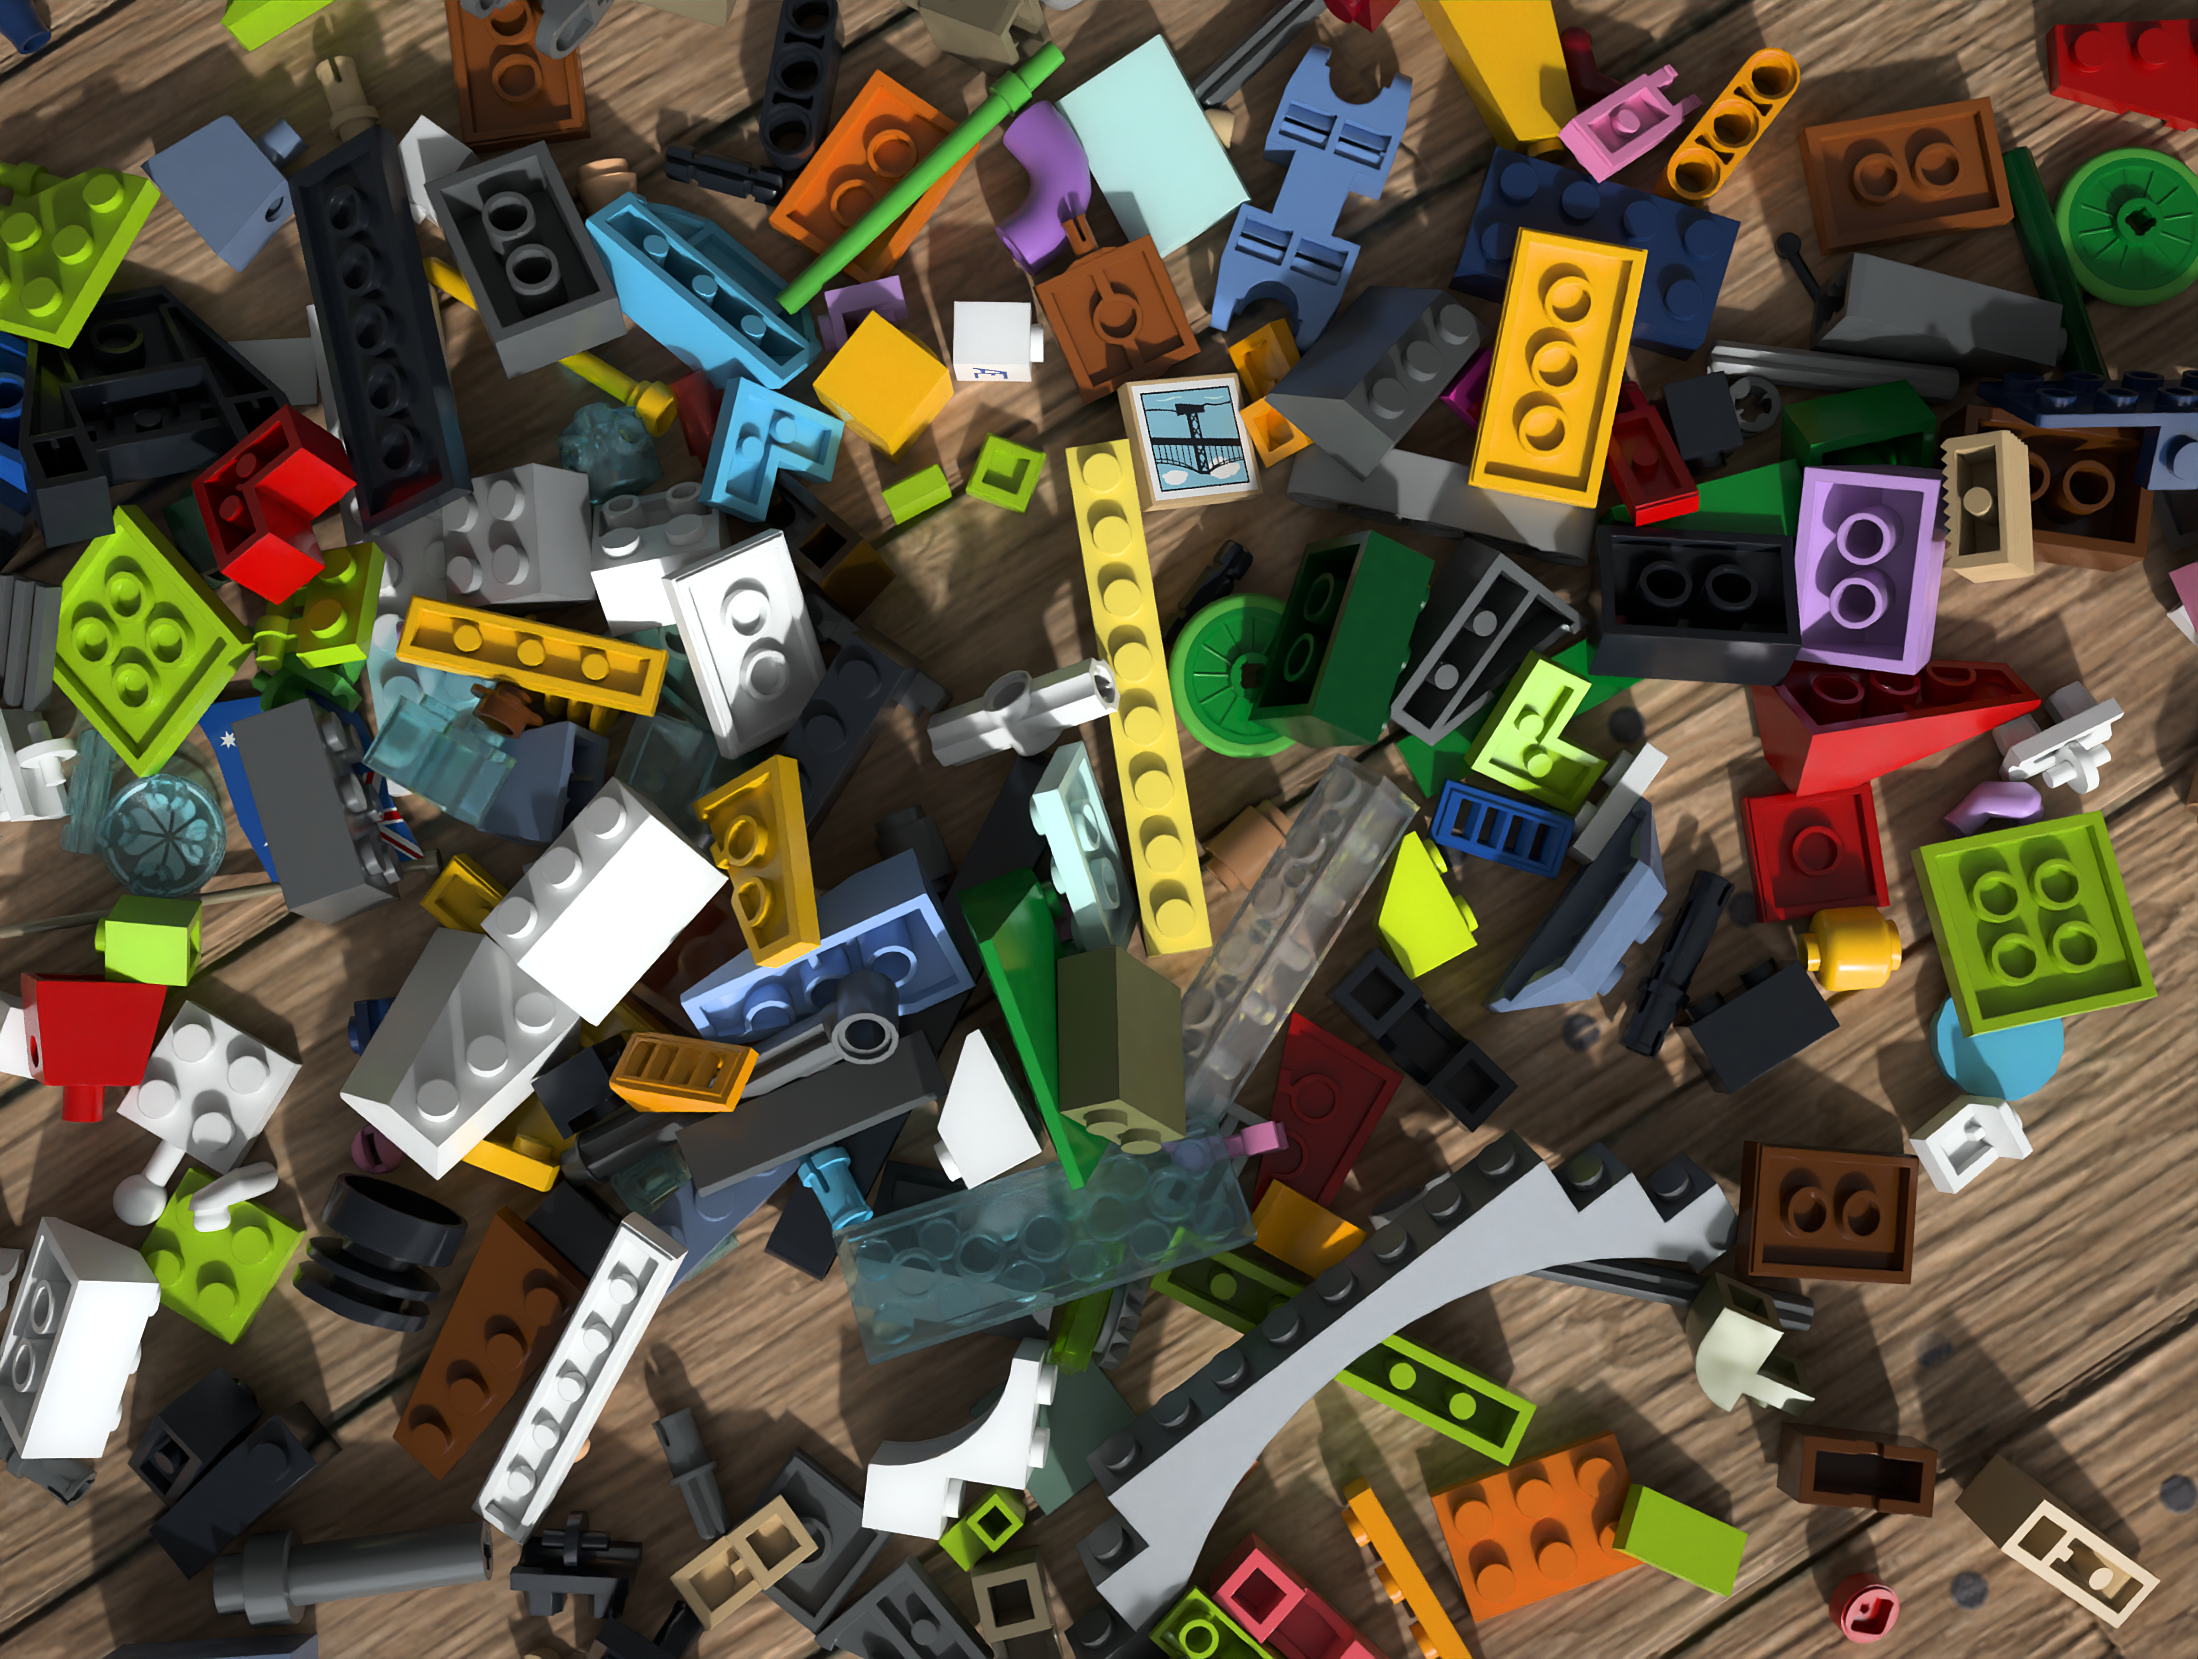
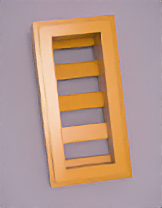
M635 1032L631 1035L610 1077L609 1084L614 1092L638 1112H733L759 1054L752 1047L663 1033ZM717 1068H720L712 1088H708Z

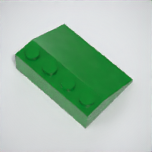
M1027 865L959 891L956 895L1042 1122L1073 1191L1086 1185L1111 1140L1101 1135L1089 1133L1085 1126L1059 1113L1057 959L1076 955L1078 951L1072 938L1060 941L1053 920L1064 916L1051 880L1048 879L1039 883L1031 867Z

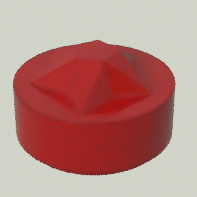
M1869 1572L1856 1573L1847 1577L1836 1587L1829 1602V1615L1832 1622L1850 1640L1857 1643H1869L1883 1637L1893 1627L1899 1614V1600L1896 1593L1880 1577Z

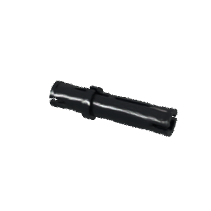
M1696 870L1694 879L1688 889V894L1677 913L1649 977L1643 976L1639 982L1637 989L1641 994L1632 1016L1618 1040L1620 1045L1641 1056L1657 1060L1660 1049L1665 1041V1036L1678 1010L1686 1009L1690 1000L1686 992L1692 982V977L1713 936L1724 907H1726L1731 894L1734 892L1735 885L1728 882L1729 880L1709 871Z

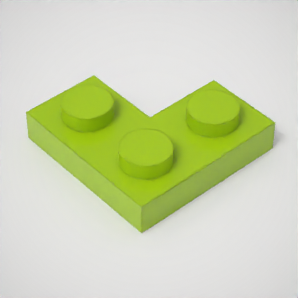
M1531 649L1463 757L1471 769L1574 816L1608 764L1599 752L1560 734L1592 684L1583 674Z

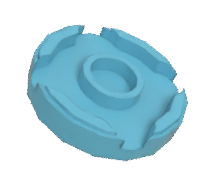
M1950 990L1945 995L1947 997L1941 1002L1939 1010H1935L1929 1025L1930 1051L1940 1073L1952 1085H1956L1963 1092L1968 1093V1095L2016 1101L2039 1091L2056 1073L2064 1051L2063 1023L2060 1018L1963 1038Z

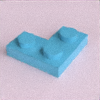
M743 377L727 379L698 502L751 523L765 521L777 468H782L814 483L831 482L845 422Z

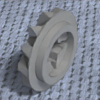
M1126 1264L1119 1275L1113 1274L1106 1285L1097 1310L1090 1340V1349L1096 1352L1095 1364L1098 1367L1114 1371L1122 1364L1123 1359L1128 1356L1130 1345L1135 1339L1136 1330L1142 1318V1308L1146 1300L1147 1280L1145 1273L1139 1268Z

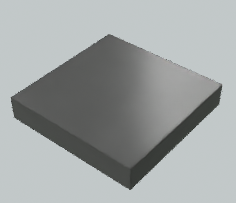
M798 1446L741 1521L781 1494L819 1547L768 1589L761 1590L762 1593L817 1636L891 1540L895 1532L862 1527L865 1499Z

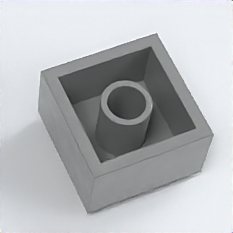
M530 463L471 479L473 492L441 507L448 602L514 617H524L529 613L538 614L597 601L596 587L590 573L592 522L588 474Z

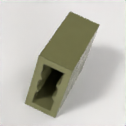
M1117 945L1057 959L1059 1113L1085 1126L1089 1133L1101 1135L1120 1145L1122 1151L1130 1154L1154 1153L1161 1149V1143L1186 1138L1181 988Z

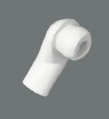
M263 1161L230 1171L196 1191L190 1200L188 1209L194 1211L193 1224L195 1229L199 1232H208L226 1228L231 1222L228 1205L271 1192L276 1187L278 1173L275 1167L269 1162Z

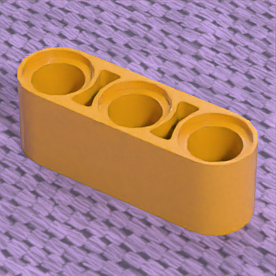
M1767 47L1758 50L1746 61L1672 155L1654 184L1653 195L1701 210L1707 206L1796 91L1800 83V69L1797 61L1790 53L1780 48ZM1756 78L1767 81L1773 87L1775 95H1765L1759 92L1754 87L1752 79ZM1725 126L1731 129L1736 135L1738 143L1728 144L1721 141L1715 134L1713 127ZM1681 173L1694 177L1700 186V192H1688L1682 189L1677 183L1675 175Z

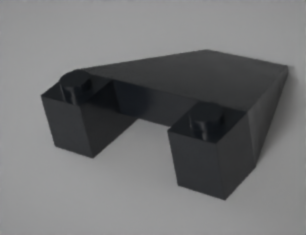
M163 285L101 295L70 349L29 338L18 449L29 504L47 548L115 534L108 487L209 467L285 404L292 407L286 394Z

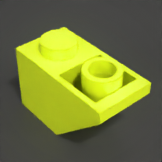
M1416 831L1400 838L1395 843L1371 925L1387 957L1410 980L1476 946L1477 943L1471 931L1478 928L1477 921L1465 899L1460 894L1452 898L1440 875L1447 872V867L1439 850L1430 838L1421 842Z

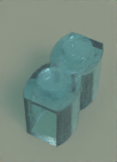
M426 693L420 703L400 695L362 763L445 813L480 828L518 759L501 750L506 738L472 719L466 729L454 723L460 713L459 711Z

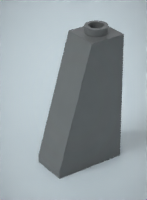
M1854 252L1819 288L1816 304L1814 303L1809 350L1954 367L1961 374L2003 379L2004 374L2008 372H2026L2043 376L2055 368L2065 352L2067 331L2064 327H2060L2063 308L2061 304Z

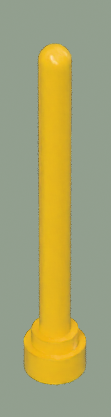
M430 256L422 260L427 281L477 311L458 270L437 257ZM587 350L557 361L627 404L626 411L633 415V423L654 437H660L665 434L673 425L681 410L683 395L661 381L651 383L643 380L639 383Z

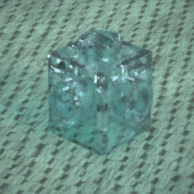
M597 402L577 410L573 414L574 421L554 438L563 468L569 471L588 474L590 506L605 504L608 500L620 495L638 496L664 476L654 449L652 437L648 433L643 418L636 409V406L611 408L608 402Z

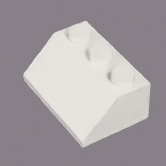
M612 776L480 925L516 965L589 1023L598 1026L729 878L652 801Z
M990 1027L980 1028L966 1036L937 1127L942 1140L934 1145L938 1159L949 1179L954 1181L962 1177L968 1190L1041 1153L1048 1141Z
M56 1217L41 1218L0 1345V1417L21 1458L102 1457L110 1431H115L120 1423L122 1415L121 1397L129 1374L135 1373L141 1359L140 1340L148 1317L153 1316L158 1309L161 1288L159 1280L154 1276L139 1251Z

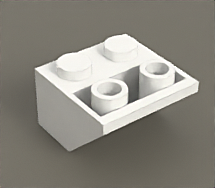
M683 482L665 492L641 497L629 494L620 495L608 500L605 504L594 506L590 573L612 637L676 624L661 577L732 546L725 512L698 502L702 484Z

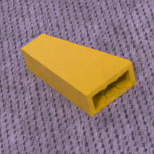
M1416 0L1498 146L1546 162H1552L1561 158L1569 148L1558 134L1569 121L1577 116V111L1551 0Z

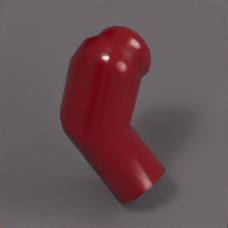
M1570 26L1562 31L1559 39L1574 97L1595 105L1627 84L1598 72L1591 46L1592 37L1585 28Z

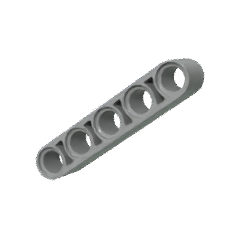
M1316 443L1295 453L1285 494L1290 500L1309 507L1460 542L1469 537L1498 551L1575 567L1588 565L1601 508V501L1597 499L1596 508L1589 509L1466 486L1470 466L1398 449H1392L1367 479L1361 482Z

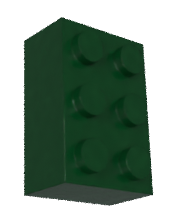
M1373 530L1307 543L1248 721L1310 748L1375 745L1391 717L1390 700L1398 675L1404 670L1410 658L1411 645L1409 641L1417 616L1425 607L1430 596L1431 587L1429 579L1435 560Z

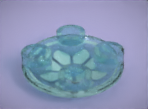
M153 774L130 782L116 793L105 811L96 818L93 825V835L100 844V851L106 867L115 880L135 896L170 899L188 896L198 891L212 879L219 869L227 844L226 823L215 799L196 782L173 774Z

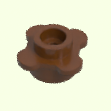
M497 682L494 689L474 683L470 689V692L480 699L472 712L473 716L484 726L503 736L519 739L527 724L538 728L544 722L540 716L528 709L532 699L526 693L508 683Z

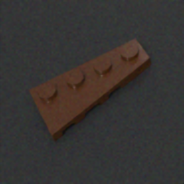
M507 1205L495 1212L393 1434V1438L439 1481L453 1470L552 1354L589 1284V1281Z

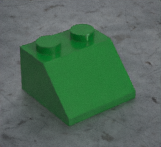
M1906 379L1782 406L1780 460L1783 462L1796 458L1802 479L1804 478L1806 466L1890 464L1933 468L1937 417Z

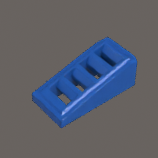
M1445 777L1426 838L1463 852L1555 880L1559 874L1574 829L1575 819L1560 809ZM1462 798L1473 801L1463 834L1453 832L1452 829ZM1489 806L1497 809L1488 840L1485 841L1478 839ZM1517 815L1523 817L1514 847L1504 846L1513 816ZM1542 823L1546 825L1537 855L1532 854L1530 851L1539 824Z

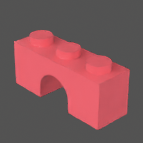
M1252 1530L1208 1579L1211 1598L1260 1644L1266 1639L1288 1659H1390Z

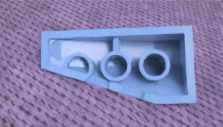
M911 848L850 876L815 901L821 940L820 947L778 968L755 965L748 947L682 993L680 1001L704 1040L736 1045L768 1039L820 1012L822 1006L833 1001V992L838 982L848 974L857 971H875L886 975L895 983L899 991V1016L922 1011L975 987L976 983L941 901L916 853Z

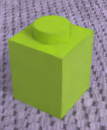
M122 895L109 916H102L99 919L96 929L95 950L97 955L105 956V980L187 986L201 961L202 902Z

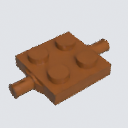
M1085 213L1075 217L1074 221L1070 219L1060 224L1065 231L1077 260L1072 262L1062 274L1034 286L1033 290L1084 404L1091 403L1117 391L1126 382L1157 380L1173 364L1201 352L1150 233L1121 247H1103L1100 249Z

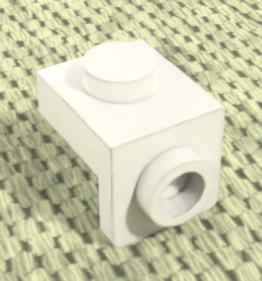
M1960 1095L1908 1138L1937 1191L1956 1194L1997 1158L2004 1157L2023 1160L2033 1151L2022 1130V1121L2019 1115L2004 1099L1995 1097Z

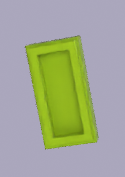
M1630 1484L1611 1548L1716 1595L1730 1597L1748 1533L1650 1488Z

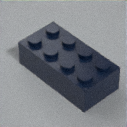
M1496 146L1484 173L1448 288L1502 305L1516 232L1519 227L1646 249L1648 254L1629 344L1686 362L1705 341L1741 222L1611 181L1603 180L1598 183L1591 175Z

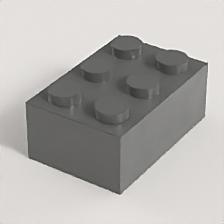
M544 140L423 184L440 230L508 380L627 334L617 294Z
M304 698L230 723L288 911L329 925L401 900L396 882L403 880V870L395 849L390 843L384 845L377 822L384 820V810L372 784L365 785L358 762L364 761L366 755L356 728L352 724L346 726V723L340 720L334 712H328L309 698Z

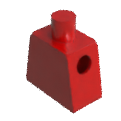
M21 972V993L28 1065L31 1076L43 1085L64 1086L61 1111L62 1120L70 1122L102 1121L106 1086H137L143 1080L165 1000L167 985L105 980V974Z

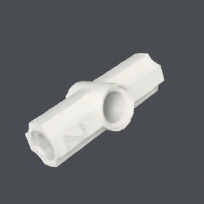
M1092 657L1032 679L1027 671L1017 670L1001 676L992 683L983 697L931 715L927 732L931 739L932 752L944 767L951 764L957 767L1012 747L1021 756H1031L1044 751L1052 745L1060 736L1062 730L1116 712L1121 696L1116 686L1115 673L1104 658L1095 660Z

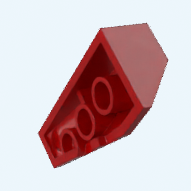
M1930 659L1924 669H1921L1915 675L1794 660L1781 686L1750 685L1764 758L1795 797L1856 787L2036 711L2042 700L2007 663Z

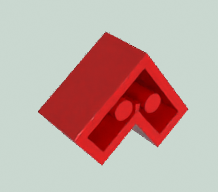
M288 404L281 407L191 482L220 572L276 605H280L299 588L309 583L314 576L326 567L310 522L332 504L342 499L349 490L358 484L342 441Z

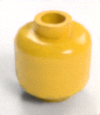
M1856 906L1817 911L1811 919L1808 933H1801L1798 937V957L1806 972L1813 971L1819 985L1827 991L1878 988L1886 983L1891 970H1898L1900 967L1902 949L1896 923L1892 919L1885 920L1882 913L1874 906Z

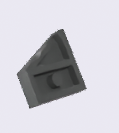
M912 1553L831 1619L814 1637L819 1646L829 1651L836 1645L864 1659L994 1658L992 1648L986 1644L982 1636Z

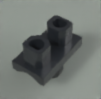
M572 1510L566 1529L545 1528L542 1537H532L523 1545L520 1560L516 1566L512 1567L510 1572V1590L523 1591L529 1615L553 1616L556 1613L562 1612L568 1599L567 1593L588 1594V1613L593 1615L594 1618L608 1619L612 1616L615 1619H619L622 1617L642 1561V1542L612 1541L611 1532L589 1531L588 1512Z

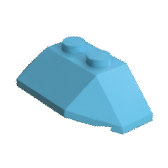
M627 191L586 219L585 228L617 294L621 311L715 389H725L727 379L743 377L767 389H780L819 358L822 348L819 339L815 335L814 322L808 303L790 317L774 299L789 283L711 219L671 205L649 203L646 201L645 196L631 191Z

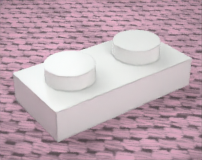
M1648 742L1635 749L1632 754L1622 749L1600 779L1609 786L1594 806L1586 800L1579 807L1575 815L1572 816L1575 819V825L1565 854L1580 865L1594 862L1669 757Z

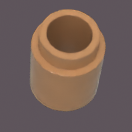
M1264 799L1256 808L1249 805L1205 847L1212 856V859L1205 866L1231 893L1238 886H1241L1250 893L1293 852L1291 844L1300 836V833L1273 803Z

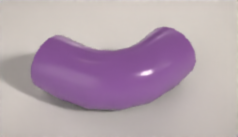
M1042 100L1025 110L1015 119L1004 135L1003 144L1024 167L1029 176L1030 189L1021 205L995 226V231L1008 252L1033 277L1055 260L1069 244L1065 231L1060 224L1070 219L1074 221L1075 217L1083 213L1086 214L1092 194L1088 156L1071 126L1048 100Z

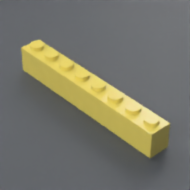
M1129 438L1066 448L1067 472L1098 660L1104 658L1115 673L1116 686L1121 696L1118 710L1107 714L1147 958L1210 948L1213 944Z

